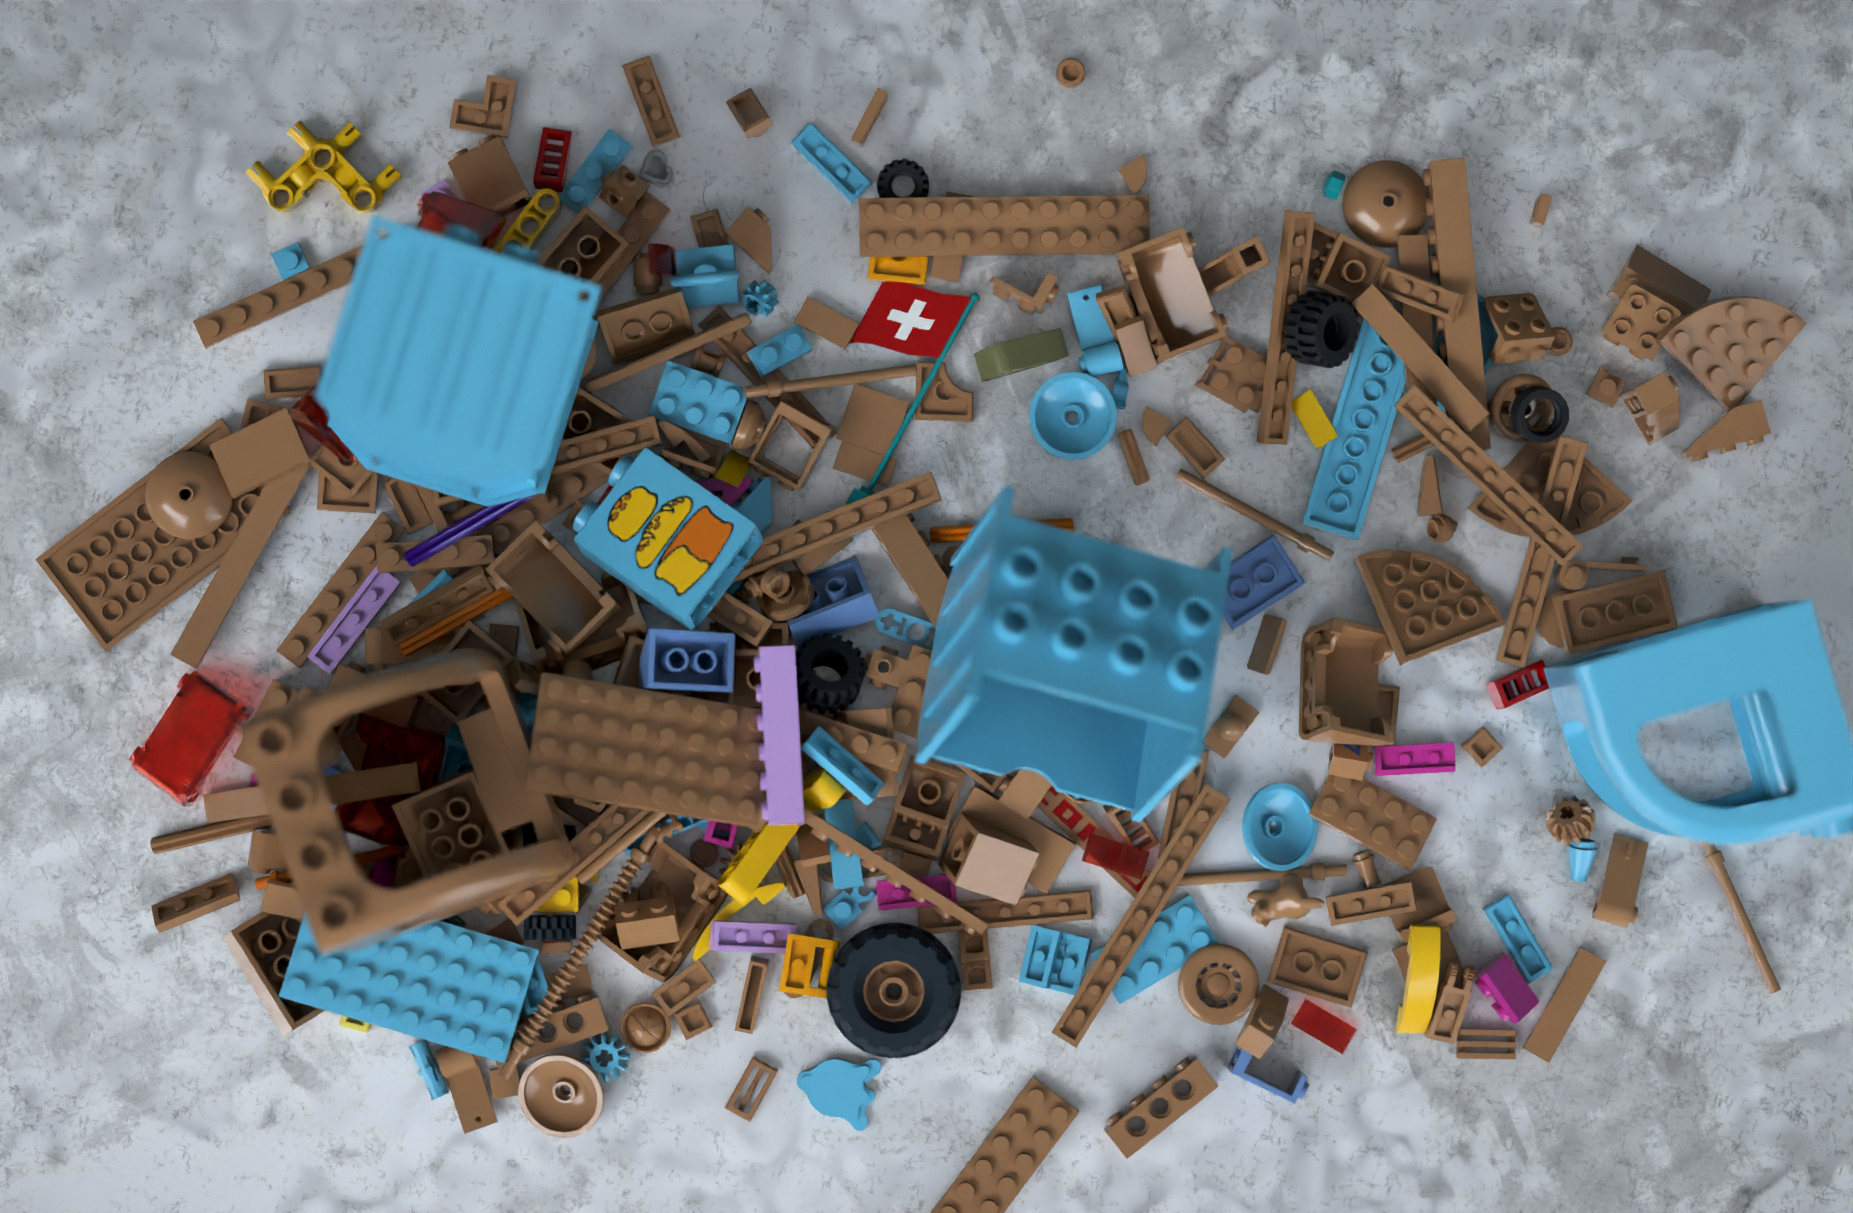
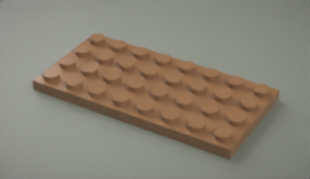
M220 418L174 454L198 452L215 459L209 445L233 434L225 421ZM151 471L35 560L105 652H108L219 568L265 484L235 499L233 498V505L229 516L216 531L197 539H183L164 532L156 525L148 512L145 491L148 479L152 473ZM184 489L181 493V497L184 500L189 499L191 496V492L188 489ZM289 506L281 520L293 511Z
M542 672L540 675L524 790L756 828L759 824L763 790H761L760 772H765L766 770L765 760H759V743H764V731H758L757 714L763 713L761 709Z

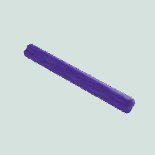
M535 495L478 509L406 551L404 557L411 567L416 566L530 500Z

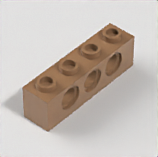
M591 993L575 998L576 1004L566 1008L564 1003L558 1004L557 1007L553 1006V1014H548L549 1021L544 1022H550L555 1026V1035L547 1038L542 1035L539 1029L540 1035H535L534 1037L536 1042H531L530 1046L532 1048L528 1055H523L520 1062L609 1031L611 1027L600 996L592 998ZM577 1012L583 1017V1025L581 1027L574 1028L568 1023L570 1013ZM535 1014L519 1018L521 1024L516 1026L515 1033L525 1032L524 1025H529L530 1021L528 1019L530 1017L533 1018ZM512 1039V1043H511V1046H510V1049H509V1053H508L507 1059H508V1057L510 1056L511 1052H512L513 1049H514V1048L512 1047V1044L514 1043V1042H513V1039ZM496 1061L498 1070L502 1069L505 1063Z
M1189 1057L1184 1058L1174 1067L1177 1071L1169 1078L1163 1075L1151 1085L1154 1089L1146 1096L1140 1093L1128 1103L1131 1108L1121 1114L1118 1111L1106 1120L1108 1126L1104 1128L1105 1132L1126 1159L1219 1087L1196 1057L1191 1060ZM1182 1079L1189 1081L1190 1090L1188 1093L1179 1095L1174 1091L1177 1081ZM1156 1098H1164L1167 1101V1108L1164 1112L1156 1113L1152 1110L1151 1104ZM1134 1116H1140L1145 1120L1144 1127L1139 1131H1133L1128 1126L1129 1120Z

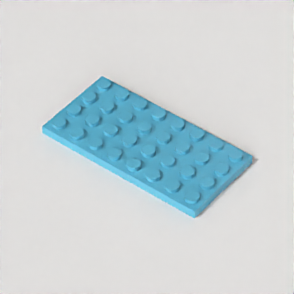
M304 913L279 997L505 1063L539 950L438 921L361 951L321 953Z

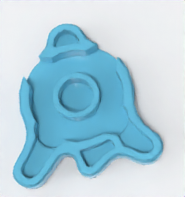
M827 1059L811 1070L802 1071L797 1077V1085L806 1093L812 1106L821 1114L844 1118L854 1129L862 1131L868 1125L865 1108L875 1099L874 1091L866 1088L865 1083L880 1073L881 1063L878 1059H870L860 1064H854L844 1059Z

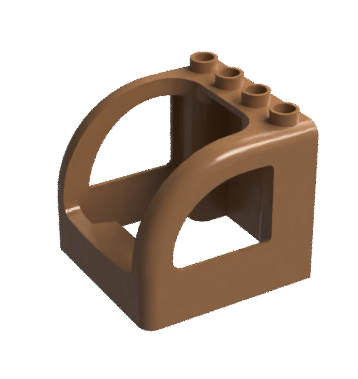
M471 648L421 658L358 678L239 723L244 746L314 940L321 953L361 951L563 875L573 865L574 854L552 794L524 790L531 736L505 665L498 656L492 653ZM480 681L491 708L458 721L460 733L497 833L505 834L533 823L539 844L457 869L405 889L387 890L376 886L362 874L355 859L350 854L323 779V770L330 768L336 763L341 750L333 725L348 715L407 695L455 684L471 685Z

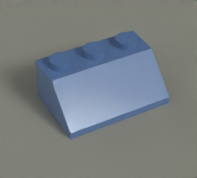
M851 557L807 575L815 590L814 600L802 614L787 620L797 646L801 647L802 642L806 639L811 641L814 635L818 634L822 638L824 633H830L832 636L880 617L857 557Z
M648 629L639 659L638 689L718 694L733 692L735 634Z

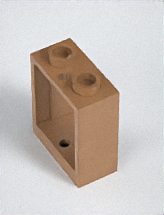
M784 399L780 401L748 462L754 465L753 469L757 473L766 477L772 475L779 479L778 484L790 491H794V489L800 490L806 485L836 426L792 401ZM784 417L820 436L800 476L764 457Z

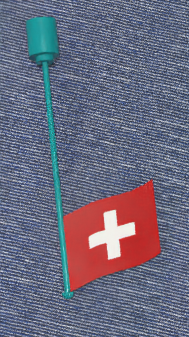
M882 282L849 344L876 345L910 356L938 359L868 487L862 485L860 490L853 488L845 505L876 493L872 491L973 305L976 300H980L978 293L973 292L969 296L941 294L907 283Z

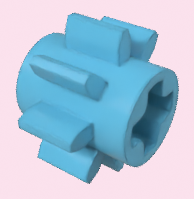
M756 280L752 281L746 286L747 290L741 294L745 309L749 313L754 314V316L759 315L761 312L765 317L774 311V306L779 303L776 289L765 280L760 284Z

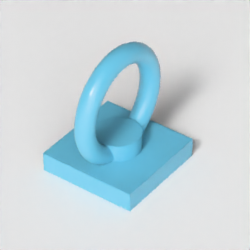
M734 244L675 251L678 274L670 278V283L674 287H681L687 308L740 302L738 288L740 273L736 269Z

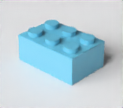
M667 360L648 416H655L656 420L669 422L675 426L732 446L749 398H745L743 386Z

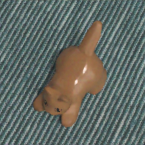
M1292 874L1282 877L1280 879V887L1276 890H1253L1247 896L1248 901L1255 904L1251 909V916L1256 919L1258 924H1263L1264 927H1267L1271 920L1285 917L1299 919L1306 916L1310 909L1325 906L1323 900L1309 898L1303 886V879Z

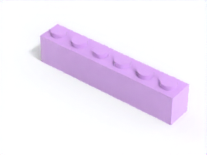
M795 645L759 647L760 655H754L755 672H761V684H756V702H762L763 713L757 714L758 731H764V743H759V760H765L766 772H760L761 790H767V802H762V819H768L769 826L805 824Z

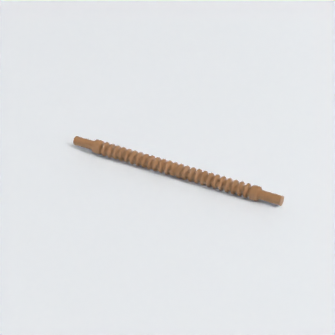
M654 825L658 831L662 829L659 826ZM648 830L638 848L634 847L631 851L630 856L632 858L626 860V867L621 868L623 873L621 875L617 874L619 878L617 882H612L614 888L608 889L610 894L604 896V903H599L601 909L595 910L597 914L595 918H590L592 923L586 925L588 928L586 932L582 931L583 938L577 939L579 944L578 946H573V953L568 954L570 959L564 960L566 964L564 968H559L561 974L555 975L557 980L551 982V989H546L548 994L547 996H542L544 1000L542 1004H537L539 1009L537 1011L534 1010V1017L528 1019L530 1024L524 1025L525 1032H520L521 1038H517L512 1044L514 1049L498 1073L502 1077L509 1079L523 1055H528L532 1048L530 1046L531 1042H536L534 1039L535 1035L539 1036V1029L545 1027L543 1022L549 1021L547 1016L548 1014H553V1006H558L556 1001L562 999V992H567L565 986L571 985L570 978L576 977L574 972L580 970L578 967L580 963L584 964L583 957L589 956L587 953L588 949H593L592 943L598 941L596 936L602 935L601 928H606V920H611L609 915L615 913V904H619V899H624L622 894L628 892V885L633 884L631 879L633 877L637 878L636 871H641L640 865L645 864L649 859L648 852L656 841L650 830Z

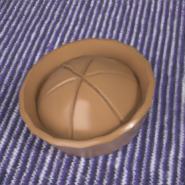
M642 1002L633 1005L625 1012L621 1020L620 1032L623 1041L629 1048L639 1053H651L659 1050L666 1044L671 1033V1023L669 1016L662 1007L654 1003Z

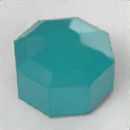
M1335 170L1330 172L1323 185L1324 197L1334 201L1335 199L1337 200L1345 181V174Z

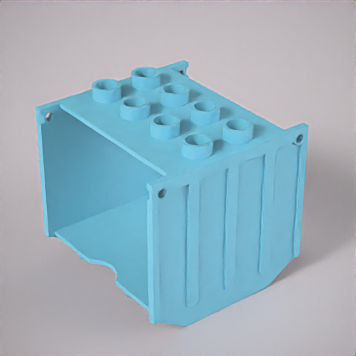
M373 215L315 398L319 399L326 407L327 414L330 416L327 427L335 432L367 470L479 505L491 507L537 494H545L599 321L593 320L592 316L601 287L539 268L538 260L540 254L519 245L505 243L502 254L498 255L482 250V245L479 244L481 236L462 227L446 225L441 237ZM381 228H385L388 231V236L384 239L377 236V231ZM580 292H587L590 295L589 300L586 302L580 301L578 299Z
M1005 485L951 557L950 565L953 567L938 614L918 725L919 751L916 753L915 762L925 764L929 757L977 769L978 772L984 771L999 776H1004L1006 773L1018 769L1032 770L1044 776L1058 792L1073 795L1074 798L1081 797L1132 811L1131 820L1140 823L1202 758L1232 549L1223 547L1220 555H1216L1204 569L1105 542L1010 515L1014 487Z

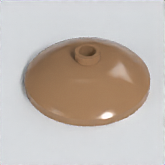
M1392 160L1375 161L1359 169L1349 180L1343 194V214L1351 231L1362 241L1377 247L1398 246V235H1417L1423 228L1428 217L1425 209V198H1429L1427 187H1424L1422 178L1409 166ZM1386 196L1393 199V205L1390 207L1385 206L1383 203V199Z
M180 452L167 457L155 467L146 485L145 499L151 518L159 528L174 537L183 539L205 537L223 525L232 509L233 498L229 493L216 460L202 453ZM184 489H188L191 492V496L187 500L181 497Z
M554 1053L536 1059L523 1073L518 1088L519 1103L526 1118L540 1131L555 1137L567 1138L585 1133L597 1122L604 1107V1089L596 1072L583 1060L568 1054ZM563 1085H568L571 1091L564 1090Z

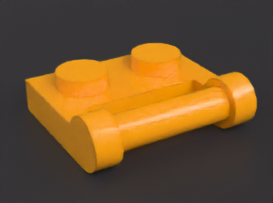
M788 932L779 991L827 999L828 974L835 958V952L839 950L840 941ZM822 947L824 948L819 984L818 987H812L809 985L815 948Z

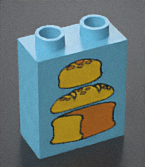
M645 447L636 459L626 455L616 464L608 479V483L614 488L600 505L595 501H590L582 508L573 523V530L578 533L574 541L586 558L689 631H696L764 540L755 523Z

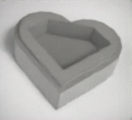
M657 149L648 152L638 176L644 181L660 187L669 186L674 180V172L667 165L668 160L664 152Z

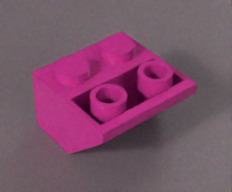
M1500 953L1475 971L1478 979L1474 983L1484 996L1486 995L1488 998L1491 996L1495 1002L1491 1007L1504 1022L1508 1020L1513 1024L1518 1023L1539 1003L1535 994L1505 953Z

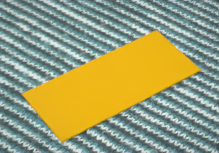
M1311 389L1292 400V408L1316 449L1321 448L1338 437Z
M730 450L715 477L738 488L751 466V463L748 462L750 458Z

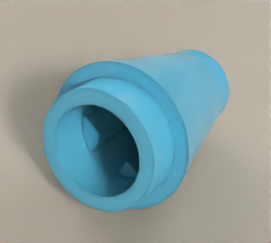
M1582 838L1579 845L1575 841L1568 845L1571 880L1586 882L1597 848L1595 847L1594 840Z

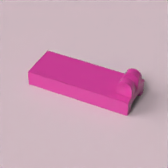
M1454 742L1375 747L1376 776L1456 772Z
M946 874L916 876L920 881L957 903L956 886ZM886 880L876 881V898L879 911L934 905L928 900L922 904L909 895L911 889L903 884L900 888H897Z

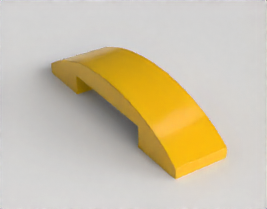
M782 881L757 887L744 903L739 904L734 899L713 920L727 921L755 897L764 906L787 886ZM711 922L705 928L696 944L692 955L695 961L709 951Z
M1410 924L1407 952L1410 957L1403 1004H1399L1396 1033H1425L1430 1022L1439 977L1441 948L1439 925Z

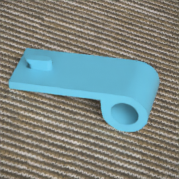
M1101 285L1067 293L1083 355L1078 357L1082 373H1088L1092 377L1123 370L1117 342L1096 300V293L1102 292Z

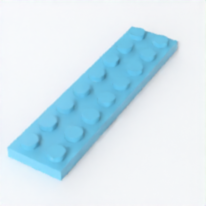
M1364 317L1331 423L1338 437L1324 446L1301 523L1355 540L1359 539L1397 409L1393 405L1401 398L1405 384L1404 362Z

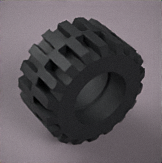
M1309 291L1305 295H1300L1297 298V302H1293L1290 306L1291 311L1290 313L1287 312L1286 325L1284 324V331H1286L1284 342L1288 344L1286 348L1288 353L1292 354L1294 360L1303 364L1325 368L1342 365V361H1347L1349 353L1354 351V344L1359 336L1357 335V330L1359 329V322H1357L1358 314L1354 310L1353 303L1349 302L1348 298L1340 295Z
M824 633L823 637L820 638L817 634L812 636L811 641L806 639L802 642L801 647H798L796 651L798 702L800 704L805 702L807 704L806 708L810 711L813 708L818 709V713L824 714L825 710H829L830 714L837 713L838 708L843 711L848 708L849 704L852 705L860 692L866 673V668H864L865 659L860 657L861 651L858 647H852V641L849 639L846 642L842 640L843 636L836 634V637L833 638L830 633ZM819 666L830 667L837 671L842 679L837 681L823 680L815 674L813 668Z

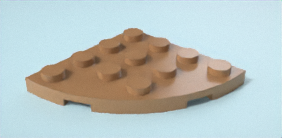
M1729 296L1699 305V308L1687 315H1681L1670 323L1655 340L1729 410L1740 405L1807 323L1791 310L1774 302L1750 296Z
M1546 422L1539 431L1546 430L1550 425ZM1557 439L1548 443H1536L1529 440L1503 468L1538 503L1541 499ZM1585 457L1565 524V529L1572 535L1584 533L1608 522L1632 502L1626 494ZM1483 491L1467 507L1474 515L1493 527L1514 535L1530 538V535Z
M1391 550L1370 552L1357 556L1354 559L1400 666L1506 624L1487 593L1484 594L1470 580L1471 577L1442 559L1416 551Z

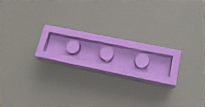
M376 565L307 657L332 675L364 633L365 628H368L402 582L391 573H378Z

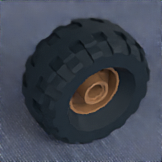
M883 923L860 931L840 949L833 960L828 974L827 1002L835 1025L853 1045L874 1056L904 1058L929 1049L948 1032L959 1010L961 980L952 955L934 935L914 925ZM890 983L899 984L902 988L901 994L894 997L890 996L886 992L887 985Z

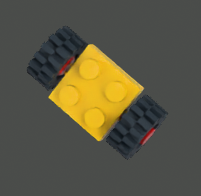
M534 825L523 826V848L539 844ZM563 825L570 842L576 837V826ZM576 876L535 911L544 912V915H530L524 920V940L562 941L576 939V915H556V912H579V881Z

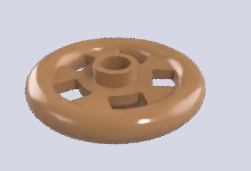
M1519 374L1510 377L1497 388L1490 403L1492 425L1502 437L1516 442L1528 441V439L1521 437L1514 429L1508 427L1511 422L1510 408L1517 396L1515 395V388L1524 385L1526 389L1532 386L1550 388L1546 381L1532 374ZM1543 398V402L1537 405L1536 400L1533 399L1528 404L1525 411V423L1531 430L1539 431L1546 422L1548 424L1551 423L1555 412L1551 401ZM1503 401H1510L1508 413H1501ZM1538 413L1541 417L1532 426L1529 423V420H1531L1535 416V414Z

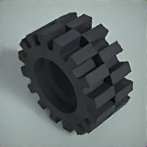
M903 158L902 160L896 159L892 163L886 164L884 169L880 171L877 180L879 198L927 197L929 193V179L924 168L913 160L908 161ZM907 175L914 181L915 187L909 196L900 197L893 192L892 182L897 176Z

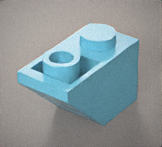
M758 477L747 489L750 495L743 502L738 499L731 506L755 523L761 536L773 523L772 483L767 477L763 480Z

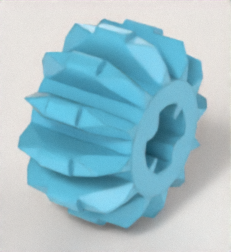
M607 1032L601 1034V1043L596 1036L590 1037L594 1047L584 1044L582 1049L590 1053V1055H582L580 1057L584 1062L590 1061L589 1066L596 1070L595 1072L598 1077L600 1073H603L604 1082L609 1081V1072L612 1073L614 1078H620V1072L616 1067L621 1070H627L628 1065L620 1060L630 1058V1053H620L627 1044L622 1042L619 1046H616L615 1043L619 1037L616 1034L608 1042ZM603 1050H608V1055L611 1053L613 1059H610L607 1065L602 1064L603 1060H598V1056L603 1053Z

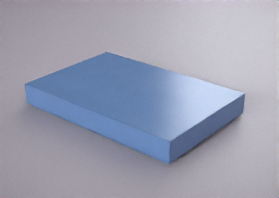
M1274 534L1230 563L1223 617L1231 630L1236 629L1306 583Z

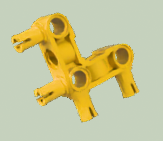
M301 120L294 125L302 135L293 127L287 132L305 150L304 155L277 179L267 171L260 161L252 165L260 175L251 168L245 173L263 190V198L281 213H288L294 210L307 199L306 195L320 181L324 182L326 180L331 182L341 192L340 196L350 206L362 214H371L376 211L379 204L384 200V193L402 177L390 163L372 181H366L343 157L345 155L343 152L362 135L350 122L332 139L324 140L321 138L317 139ZM323 151H329L331 153V161L326 165H319L317 161L318 155ZM288 192L289 201L283 206L277 205L276 196L278 193ZM362 193L371 194L372 200L367 207H359L358 197Z

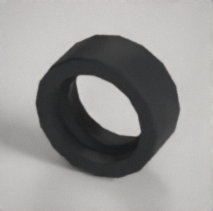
M1532 386L1522 390L1515 397L1510 408V420L1513 429L1521 437L1536 443H1548L1557 439L1565 431L1569 422V408L1566 400L1559 392L1543 386ZM1535 398L1550 400L1555 409L1554 419L1551 425L1544 431H1533L1525 423L1526 408Z

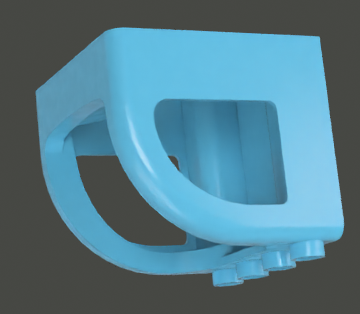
M1811 599L1761 604L1543 668L1563 738L1577 771L1588 787L1603 803L1628 821L1665 835L1726 845L1755 843L1797 831L1799 836L1811 834V838L1823 836V839L1834 838L1853 832V741ZM1729 700L1752 779V785L1748 790L1702 802L1689 801L1671 791L1653 774L1639 749L1637 742L1638 733L1645 724L1651 721Z

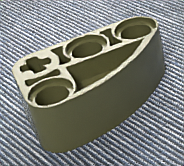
M1061 328L999 343L974 353L982 382L1069 357Z

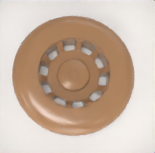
M1225 944L1208 945L1195 951L1183 964L1178 978L1179 996L1186 1010L1196 1019L1212 1025L1229 1024L1242 1018L1252 1008L1259 991L1258 973L1252 960L1241 950ZM1217 962L1216 966H1210V964ZM1227 963L1230 966L1228 968L1223 967V964ZM1206 967V970L1201 974L1202 969ZM1237 970L1239 975L1234 977L1232 972ZM1197 979H1200L1199 985H1196ZM1236 982H1240L1239 989L1235 988ZM1200 990L1204 994L1201 998L1197 994ZM1233 993L1236 994L1234 999L1230 1001L1229 997ZM1207 999L1213 1000V1005L1207 1004ZM1219 1001H1226L1224 1005H1219L1218 1003Z

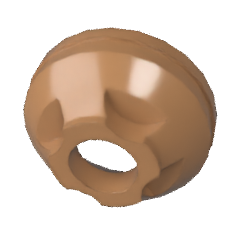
M749 399L731 446L733 450L744 451L753 445H757L767 419L764 418L760 405L753 402V400Z

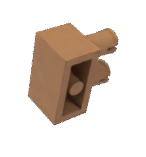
M660 883V890L657 889V884L652 885L650 888L651 899L641 901L639 890L632 887L631 894H629V891L622 894L624 896L622 903L615 904L616 927L621 950L679 941V926L673 896L668 895L669 888L666 884Z

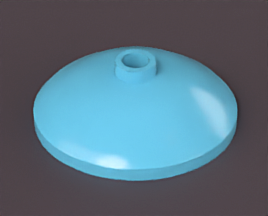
M1080 372L1061 373L1043 383L1035 393L1029 411L1030 427L1037 442L1052 455L1070 460L1083 459L1100 451L1110 440L1117 420L1116 405L1106 386L1098 379ZM1069 412H1075L1078 415L1076 422L1072 423L1067 420Z
M1286 783L1266 785L1251 797L1245 808L1242 821L1245 845L1254 860L1267 869L1275 871L1294 869L1309 857L1315 846L1318 822L1307 816L1312 803L1299 788Z

